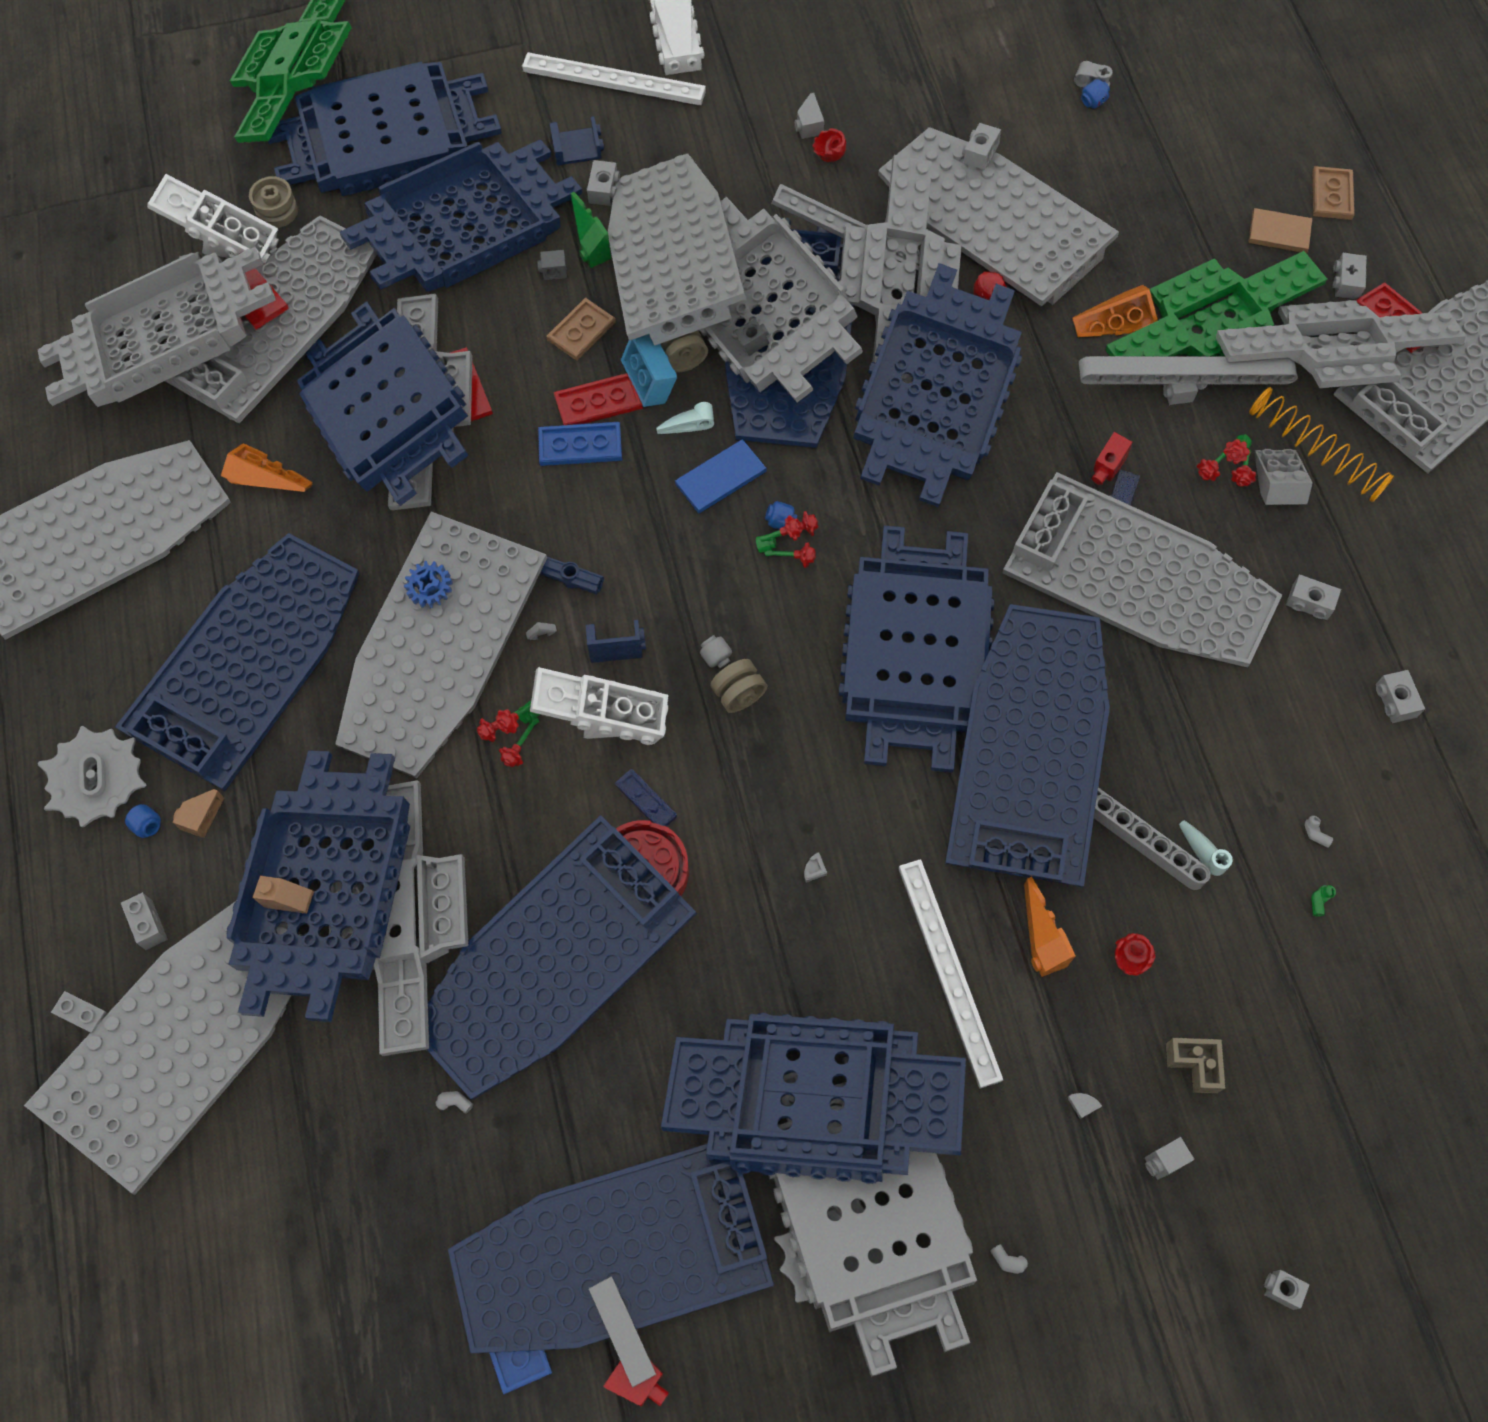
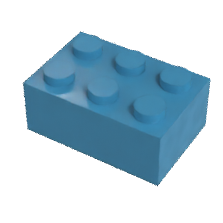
M649 334L629 340L621 362L643 406L665 404L677 379V375L661 343L654 346Z

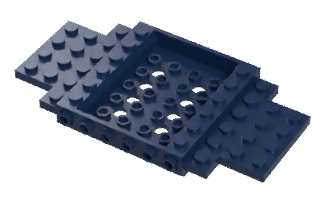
M767 1013L750 1014L749 1020L727 1019L724 1040L676 1037L661 1129L662 1131L709 1135L706 1151L707 1158L730 1160L732 1169L740 1173L757 1171L764 1175L780 1173L793 1178L804 1175L811 1176L817 1180H823L827 1177L836 1178L842 1182L861 1180L866 1184H875L876 1182H883V1173L908 1175L910 1151L961 1155L966 1058L918 1055V1032L894 1031V1024H889L885 1021L874 1023L865 1022L860 1019L845 1021L838 1018L817 1019L813 1016H806L804 1018L793 1017L788 1014L773 1016ZM791 1050H797L800 1053V1058L796 1061H790L786 1057L787 1053ZM838 1054H846L849 1057V1061L846 1064L840 1065L835 1062V1057ZM793 1072L798 1078L794 1083H786L784 1081L785 1074ZM837 1076H843L847 1082L843 1087H836L832 1083L833 1079ZM791 1095L795 1098V1102L791 1106H784L781 1104L782 1097ZM841 1099L844 1102V1107L841 1110H833L830 1107L831 1101ZM783 1118H788L792 1121V1126L787 1130H782L778 1127V1122ZM832 1122H838L842 1125V1130L837 1134H832L827 1129L828 1125Z

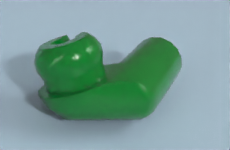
M1323 885L1312 894L1313 916L1320 917L1325 915L1324 903L1336 895V889L1332 885Z

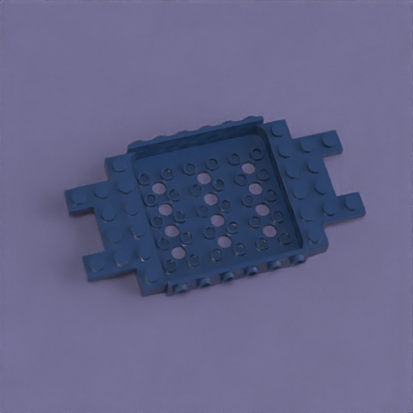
M421 61L312 87V90L295 96L300 116L279 121L272 137L268 140L269 144L287 140L293 162L275 167L276 177L284 179L289 185L317 179L321 193L340 188L342 196L379 188L385 183L466 148V142L502 134L497 115L478 119L471 96L488 92L484 74L480 73L447 81L441 62L422 64ZM409 87L416 89L413 93L406 92V89ZM372 96L379 97L375 102L369 101ZM413 101L420 102L417 107L410 106V103ZM337 104L342 106L340 110L332 109ZM376 110L383 111L379 116L373 115ZM417 115L424 116V119L421 121L414 120ZM342 118L346 120L344 124H336V121L338 119ZM380 124L387 125V128L384 130L377 129ZM422 129L429 131L426 135L418 134ZM342 133L350 134V136L346 139L340 138V135ZM385 138L391 139L389 144L381 143ZM347 147L354 148L351 153H344L343 151Z
M541 139L510 154L505 151L499 142L482 149L480 142H477L380 186V196L365 202L366 214L369 218L340 231V236L350 250L368 242L384 262V265L370 271L371 278L380 290L414 275L426 292L443 286L448 288L545 241L548 235L560 228V216L553 208L571 200L572 192H575L578 196L581 195L582 188L572 176L556 184L539 165L540 162L551 157V151ZM485 185L487 189L482 191L477 189V187ZM494 197L497 199V202H487V199ZM447 200L454 202L452 206L444 205L443 203ZM499 210H505L508 212L504 216L497 214ZM463 213L464 217L459 219L454 217V214ZM412 216L421 217L417 222L410 220ZM514 222L518 226L516 228L507 227V224ZM471 225L474 227V230L469 232L464 230V227ZM424 228L431 230L429 234L420 233ZM477 238H482L485 240V242L482 244L474 243V240ZM433 241H438L441 243V245L439 247L430 246V243ZM443 254H449L451 258L449 260L441 259L440 256Z
M941 263L937 266L926 297L907 291L902 306L898 303L896 310L891 309L887 320L891 322L890 326H885L881 336L884 339L883 345L878 344L874 355L878 357L876 363H871L868 371L871 374L870 380L865 379L861 390L865 392L863 398H858L855 409L858 410L855 419L858 425L853 436L855 440L872 445L860 479L880 486L885 469L889 468L922 480L925 483L919 500L936 507L940 505L950 474L969 481L975 465H979L983 456H988L991 445L988 444L989 439H993L998 427L994 426L996 420L1000 421L1004 411L1001 408L1002 402L1006 403L1010 393L1007 387L1013 384L1016 373H1013L1014 367L1018 368L1022 356L1019 355L1021 348L1017 346L1022 332L1003 325L1015 290L995 284L990 300L953 288L952 284L957 269ZM922 339L926 346L924 348H917L914 341ZM941 346L945 353L943 355H936L933 348ZM960 353L964 359L962 362H956L953 360L952 355ZM979 360L983 366L981 369H975L971 362ZM902 375H911L913 381L911 383H904ZM929 381L932 384V388L930 390L922 389L921 382ZM948 388L951 391V396L943 397L940 394V389ZM967 395L970 398V403L962 404L959 401V397ZM892 409L898 410L900 417L897 419L891 418L889 411ZM911 416L917 417L919 424L917 426L910 425L908 418ZM934 423L938 426L939 430L936 433H931L928 431L927 425ZM954 430L958 434V438L955 440L949 439L946 435L947 431Z
M365 302L351 313L358 326L328 348L319 338L306 351V355L314 368L297 380L302 390L299 394L306 404L305 408L314 418V423L321 430V435L329 443L328 447L336 455L335 459L343 467L346 477L350 481L354 479L366 492L383 480L395 502L401 506L417 494L409 480L443 455L449 466L453 468L469 456L452 430L453 427L468 417L463 408L467 404L463 400L465 394L458 385L454 386L456 381L451 374L448 373L446 375L448 369L441 360L437 361L440 357L433 348L429 349L431 344L425 336L421 337L423 332L417 324L412 326L404 315L401 316L395 308L379 319L369 303ZM389 346V348L387 349V351L381 353V351H382L383 349H385L386 347ZM372 359V361L368 365H364L367 361ZM404 369L405 373L401 377H397V372ZM356 370L355 374L352 377H348L351 373H353ZM384 382H388V386L385 389L380 390V385ZM339 383V386L336 389L331 390L332 387ZM366 395H372L369 401L363 402V398ZM416 395H422L418 402L413 403V398ZM350 407H355L354 412L347 415V410ZM404 407V412L397 416L396 411ZM388 420L385 427L379 428L381 421ZM367 432H371L370 437L367 440L362 441L363 435Z
M884 526L881 559L860 557L858 574H854L853 585L848 587L847 598H852L851 604H847L846 617H850L849 624L845 623L844 636L848 637V643H843L842 656H846V663L841 664L840 674L845 677L844 683L840 682L839 696H843L842 703H847L845 721L867 723L864 764L886 766L888 746L932 750L931 771L953 773L956 732L967 733L974 685L992 646L990 630L992 631L993 629L991 611L994 609V598H992V586H988V569L966 567L968 533L947 531L945 550L904 546L905 527ZM891 592L895 595V600L887 602L884 600L883 595ZM913 594L916 596L917 601L909 604L905 601V596ZM934 596L938 599L939 603L931 606L926 602V599ZM951 598H956L960 601V606L952 608L949 606L948 601ZM888 631L892 634V639L884 641L880 638V633ZM910 633L914 636V641L906 643L902 640V635ZM932 635L935 637L936 643L927 645L924 642V637ZM953 637L958 641V645L949 647L945 640ZM879 671H886L889 674V679L881 681L877 678V673ZM901 673H908L911 676V681L903 683L899 680V675ZM930 675L934 682L931 685H924L921 682V677ZM951 677L955 680L956 684L953 687H946L943 684V679Z
M308 751L298 790H276L271 811L268 808H262L261 814L257 819L255 836L251 840L249 858L245 862L243 879L239 883L237 901L233 905L232 919L226 931L227 939L234 944L229 965L237 971H249L238 1009L239 1014L264 1017L270 994L308 996L310 999L305 1018L309 1021L331 1022L342 978L369 980L375 960L380 959L411 827L407 823L410 803L404 796H386L395 762L393 754L371 753L367 771L364 774L328 772L333 755L329 751ZM310 837L309 845L303 848L300 847L301 839ZM331 838V845L322 849L320 846L322 840ZM346 839H352L353 845L349 849L343 850L342 843ZM368 840H373L374 847L369 851H364V843ZM260 876L280 878L289 882L298 879L299 885L308 889L313 881L318 880L321 882L320 888L313 893L307 914L264 908L253 899ZM335 882H342L341 890L337 893H332L331 886ZM363 883V891L359 894H353L352 889L354 885ZM281 923H287V931L283 934H277V927ZM304 924H308L309 932L304 936H299V928ZM324 926H330L331 933L327 937H320V930ZM347 927H352V936L343 939L341 936L342 931Z

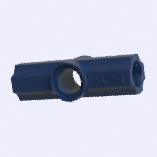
M547 557L540 572V575L562 582L567 588L577 587L594 594L600 593L604 581L603 576L581 569L574 562L564 563Z

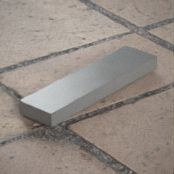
M612 1276L589 1288L632 1387L655 1376L656 1372Z

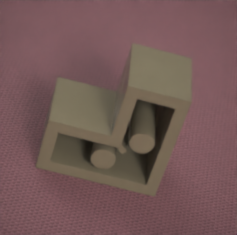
M1172 1038L1166 1043L1168 1068H1192L1193 1093H1219L1225 1089L1222 1040Z

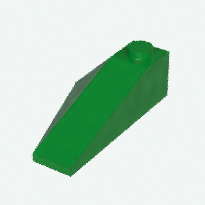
M572 192V205L581 247L579 254L583 262H587L590 268L611 259L609 235L597 217L593 218L592 211L589 208L586 209L584 202L575 192Z

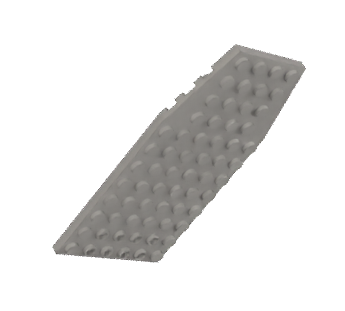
M929 127L897 154L932 161L926 228L945 238V241L948 243L961 245V252L989 271L1000 274L1004 277L1003 280L1040 306H1043L1047 301L1052 305L1103 260L1105 248L1118 237L1119 231L996 152L993 154L985 170L964 164L962 150L964 144L968 142ZM892 159L878 170V176L888 187H890Z
M688 153L679 155L674 159L660 162L655 166L641 169L639 172L625 175L618 179L615 185L617 188L613 197L608 235L629 340L649 334L655 346L731 319L729 305L746 300V295L719 194Z
M322 216L317 217L301 228V233L297 236H290L285 240L286 243L284 245L271 249L269 251L270 257L267 259L266 264L263 263L256 267L258 272L287 303L289 309L257 330L253 328L244 316H241L247 335L245 338L230 347L229 351L182 372L165 382L235 422L240 423L345 311L377 253L368 242L350 250L340 236V231L346 228ZM204 321L198 323L197 327L204 325Z
M1488 280L1484 284L1471 287L1469 291L1456 294L1449 300L1441 301L1428 312H1450L1466 335L1464 343L1422 346L1412 353L1404 348L1396 352L1394 364L1401 373L1399 382L1341 386L1334 393V396L1426 473L1431 472L1488 421Z
M190 440L104 463L0 515V634L5 640L164 558L170 553L169 550L176 544L179 546L184 542V538L192 531L196 532L201 528V524L204 521L212 519L231 503Z
M1058 472L1049 481L1002 572L1094 617H1100L1101 620L1158 647L1244 667L1250 665L1282 597L1279 592L1260 578L1256 579L1249 574L1250 571L1244 566L1241 568L1232 561L1233 558L1218 551L1216 549L1217 546Z
M431 512L355 659L336 746L367 759H370L371 753L393 754L395 757L394 770L418 778L435 757V753L439 748L446 744L448 737L455 729L460 727L463 723L462 720L475 708L547 560V555ZM424 561H427L429 565L435 561L438 567L443 565L445 571L448 570L451 576L449 578L453 582L450 585L452 593L446 592L448 599H440V606L436 602L433 603V608H430L428 604L422 608L419 602L415 605L411 600L412 598L409 599L407 596V591L404 588V585L407 584L405 576L411 577L409 570H417L416 564H419L421 567L424 566ZM437 575L440 582H442V578ZM415 587L416 593L420 594L419 589Z
M234 903L166 950L102 1019L94 1032L90 1033L24 1105L134 1195L272 1036L275 1025L279 1018L282 1017L286 1010L285 1006L291 995L270 994L264 1017L245 1016L238 1013L249 971H237L229 965L234 944L227 939L226 931L232 919ZM281 923L277 927V934L285 933L288 925ZM185 1035L199 1040V1042L195 1043Z

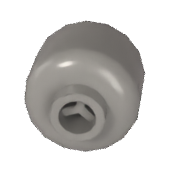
M713 635L701 644L700 654L709 667L718 666L722 668L730 662L729 657L732 654V650L722 637H715Z

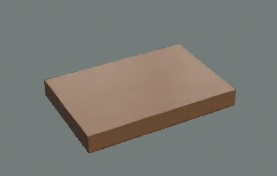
M1314 166L1313 216L1353 219V170Z
M1254 208L1248 243L1296 252L1305 251L1307 253L1310 243L1312 218Z
M585 298L546 337L549 342L577 361L616 323V319Z

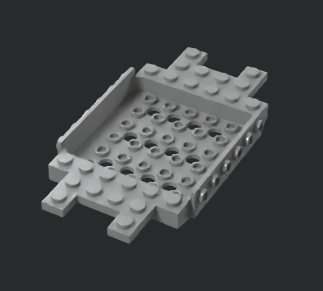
M725 197L721 204L746 300L729 305L731 319L708 326L699 331L703 336L707 335L709 338L707 340L714 349L718 348L721 358L725 362L728 361L731 364L729 366L736 375L739 374L746 383L750 381L761 392L775 380H778L793 399L799 402L813 391L812 386L803 377L808 371L834 351L846 365L863 352L859 344L844 329V327L857 318V314L848 300L845 292L847 288L841 280L837 281L835 279L836 276L829 267L826 269L823 266L824 262L818 255L814 256L812 254L813 251L808 243L805 242L803 244L801 242L802 239L796 230L791 231V227L785 218L781 219L777 214L772 218L763 208L747 220L735 205ZM764 258H772L768 265L761 264ZM748 270H756L753 277H746ZM793 282L794 285L790 290H784L783 286L785 283ZM772 294L778 295V298H777L776 301H774V302H768V301H767V298H768L770 295H772ZM759 306L762 308L761 312L757 315L751 313L754 307ZM815 307L816 312L813 315L805 314L808 308ZM756 318L759 325L764 324L769 333L766 337L770 343L765 352L759 353L756 351L749 356L735 333L740 328L735 324L739 319H745V324ZM797 319L800 321L799 326L796 328L789 326L792 320ZM783 332L784 336L781 340H774L773 336L775 333Z
M256 246L244 250L232 258H227L224 262L221 261L216 252L205 255L199 260L194 253H190L86 302L85 307L89 312L78 315L75 319L71 320L74 333L63 336L59 340L38 349L39 360L44 367L60 361L64 379L45 387L50 404L54 406L87 390L88 396L97 407L116 401L119 403L229 351L230 347L247 336L241 316L276 300L268 282L258 285L252 290L250 289L245 272L263 264ZM196 297L195 302L189 303L192 298ZM200 309V313L193 315L196 310ZM160 314L159 319L153 320L156 315ZM204 321V325L197 327L198 323ZM164 326L162 331L157 332L160 327ZM124 331L123 336L117 337L120 332ZM167 338L165 344H160L162 340ZM127 343V347L125 349H120L124 344ZM130 356L129 361L123 362L126 357Z
M848 1056L842 1059L843 1064L849 1061ZM795 1073L787 1074L784 1076V1081L786 1083H794L798 1076ZM846 1082L834 1086L843 1087L846 1084ZM785 1095L781 1099V1104L787 1107L795 1102V1098L791 1095ZM834 1099L831 1101L830 1107L833 1110H841L844 1107V1102L841 1099ZM786 1118L787 1123L778 1125V1127L782 1130H787L792 1126V1121ZM832 1122L828 1125L827 1129L830 1133L837 1134L842 1130V1125L838 1122ZM910 1151L908 1175L883 1173V1182H876L875 1184H866L861 1180L842 1182L836 1178L827 1177L823 1180H817L811 1176L804 1175L796 1178L780 1173L768 1175L769 1179H774L776 1188L773 1189L776 1202L781 1203L784 1210L781 1213L784 1227H789L792 1237H789L792 1252H797L800 1260L797 1263L800 1277H805L808 1285L805 1288V1293L809 1304L813 1303L815 1309L822 1308L829 1332L854 1324L871 1377L897 1368L889 1341L935 1326L944 1352L970 1343L952 1291L973 1285L977 1281L970 1260L973 1248L970 1238L964 1230L962 1216L957 1211L954 1203L953 1192L947 1184L943 1165L939 1162L936 1153ZM907 1184L912 1188L913 1194L910 1198H903L899 1195L898 1188L901 1185ZM885 1192L889 1197V1203L885 1206L878 1205L875 1202L876 1193ZM856 1199L862 1200L865 1204V1211L859 1214L851 1209V1203ZM837 1207L840 1209L842 1216L838 1221H832L828 1218L827 1210L829 1208ZM919 1234H926L930 1238V1246L927 1248L919 1247L916 1243V1237ZM897 1241L903 1242L907 1248L906 1254L903 1256L895 1255L892 1251L893 1243ZM872 1249H877L882 1253L883 1259L878 1264H873L868 1259V1252ZM847 1257H854L858 1261L859 1266L856 1271L850 1272L845 1269L844 1260Z

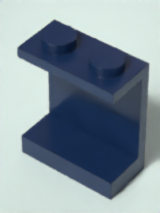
M594 116L591 117L592 128L559 133L557 122L550 123L557 166L602 159L601 151L604 150L602 138H598V136H601L600 125L595 123Z
M634 620L635 636L597 640L595 625H586L587 647L591 663L643 658L642 650H646L644 627L639 628L638 620Z

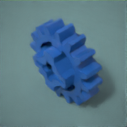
M424 561V566L422 567L416 564L417 570H409L411 577L405 576L407 584L404 585V588L407 591V596L409 599L412 598L411 600L415 605L419 602L422 608L426 604L433 608V603L435 602L440 606V599H448L446 592L452 593L450 585L453 582L449 578L451 576L448 570L445 571L443 565L438 567L435 561L431 565ZM437 575L442 578V582H440ZM415 587L419 589L420 594L416 593Z

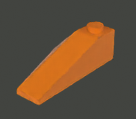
M1144 285L1123 292L1072 317L1078 337L1130 334L1158 321L1150 290Z
M244 443L227 454L221 474L222 477L227 478L233 484L305 492L313 483L295 471L284 470L282 463L278 461L271 462L267 459V454Z
M1029 877L1024 884L1033 957L1031 962L1035 971H1039L1041 977L1068 967L1074 959L1075 953L1063 929L1056 928L1055 915L1052 910L1045 909V898L1034 879Z

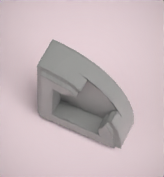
M537 622L526 632L527 639L537 640V636L544 634L550 636L557 631L555 624Z
M819 852L814 854L806 864L804 871L805 882L827 875Z
M1076 1093L1067 1097L1080 1119L1102 1107L1094 1097L1087 1094Z

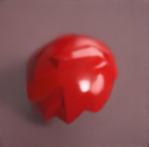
M830 128L828 131H821L819 136L815 137V143L812 145L814 152L826 162H835L841 159L846 151L845 135L840 130Z
M983 272L974 283V295L990 300L995 284L1007 287L1003 280L1004 277L996 272Z
M1131 933L1115 942L1116 963L1119 969L1123 970L1126 974L1137 976L1147 971L1153 965L1156 956L1154 946L1144 935Z

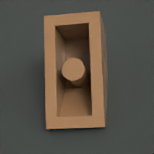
M213 789L184 801L181 807L175 811L173 823L182 831L204 838L224 797L219 791Z
M260 876L253 899L264 908L307 914L314 891L284 879Z

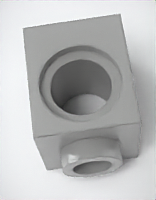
M1282 1270L1273 1271L1272 1274L1269 1273L1265 1280L1264 1287L1267 1288L1265 1296L1292 1310L1301 1309L1309 1284ZM1281 1282H1285L1288 1285L1289 1293L1287 1296L1280 1291Z

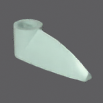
M708 402L696 404L694 409L680 413L656 428L657 434L692 432L712 428L714 426L712 405Z
M1185 820L1179 824L1191 848L1212 875H1222L1232 865V856L1228 851L1218 850L1207 837Z

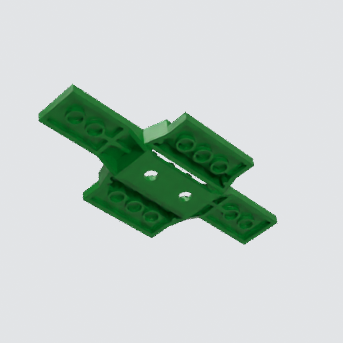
M310 0L298 22L286 23L285 26L257 32L230 79L233 87L249 86L252 92L256 93L252 106L234 136L238 143L268 141L272 137L294 93L312 87L317 79H325L352 28L349 21L334 23L345 0Z
M1305 251L1246 279L1230 268L1223 269L1214 258L1149 289L1152 300L1159 308L1162 319L1106 345L1105 350L1110 357H1175L1177 355L1226 357L1216 339L1217 330L1274 326L1270 315L1271 311L1324 285L1327 278ZM1233 293L1227 299L1214 303L1212 306L1179 321V318ZM1231 311L1235 314V317H1226L1224 313ZM1199 327L1202 329V333H1193L1192 328Z

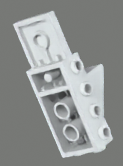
M650 0L652 12H649L651 24L654 23L653 34L654 37H657L656 48L657 51H660L659 61L660 65L664 67L665 75L701 70V59H704L703 47H699L701 39L700 34L696 33L698 31L696 19L693 20L694 9L691 6V0Z
M165 174L148 202L147 208L185 227V232L191 237L204 241L202 253L205 255L216 252L219 257L232 258L244 250L256 246L262 262L266 264L267 259L270 257V249L276 247L279 241L276 238L278 228L206 190H203L201 193Z
M538 667L535 673L530 712L571 721L570 725L584 730V738L587 739L620 736L624 740L635 739L641 741L642 744L652 745L665 735L668 695L594 676L583 675L581 678Z

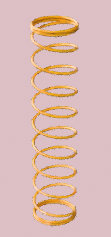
M1271 387L1267 388L1258 397L1249 411L1251 415L1259 411L1256 419L1280 398L1283 399L1269 428L1286 412L1296 408L1289 425L1281 436L1282 438L1300 421L1309 417L1307 425L1297 440L1295 447L1314 430L1322 426L1321 432L1308 456L1312 455L1328 439L1335 436L1334 442L1322 461L1321 466L1327 463L1345 446H1349L1334 476L1340 473L1354 459L1362 455L1347 485L1353 483L1367 469L1375 465L1369 480L1361 491V495L1365 494L1378 481L1389 474L1370 497L1369 501L1374 502L1394 478V475L1386 473L1366 489L1376 471L1377 463L1369 465L1352 480L1363 461V453L1353 457L1339 470L1348 455L1350 444L1343 445L1327 459L1335 445L1337 434L1329 436L1314 449L1323 433V425L1316 426L1302 438L1310 423V415L1302 417L1290 427L1296 416L1297 406L1290 407L1277 418L1284 404V397L1276 398L1266 407L1265 405L1273 389Z

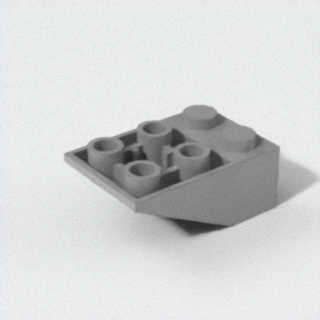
M1292 449L1255 450L1254 455L1260 494L1265 505L1307 504L1313 482L1297 451Z

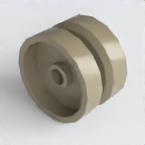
M265 177L255 182L251 187L249 199L257 218L276 228L287 226L294 221L298 214V206L287 181L279 177Z
M699 330L661 343L675 372H685L695 368L705 360L708 354V348Z
M750 659L738 660L728 665L713 678L710 685L714 693L721 697V703L728 713H735L749 707L765 693L768 687L762 676L757 674V669Z

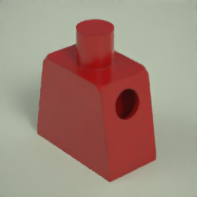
M1116 432L1112 434L1095 462L1093 470L1095 473L1092 476V480L1096 484L1102 485L1106 479L1112 481L1128 458L1132 441Z
M620 1361L603 1386L639 1406H643L647 1398L661 1406L669 1394L668 1391L657 1384L663 1373L652 1361L651 1364L656 1375L641 1384L632 1387Z

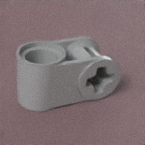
M1083 61L1079 65L1074 82L1080 87H1085L1095 79H1099L1102 82L1105 81L1110 87L1109 78L1112 76V69L1109 66Z

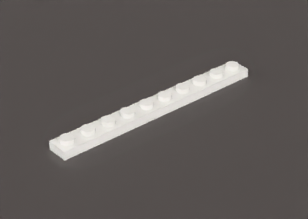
M527 53L522 66L523 72L696 105L702 104L706 88L703 85L533 53Z
M920 859L900 865L901 877L979 1089L1002 1082L1003 1077L923 863Z

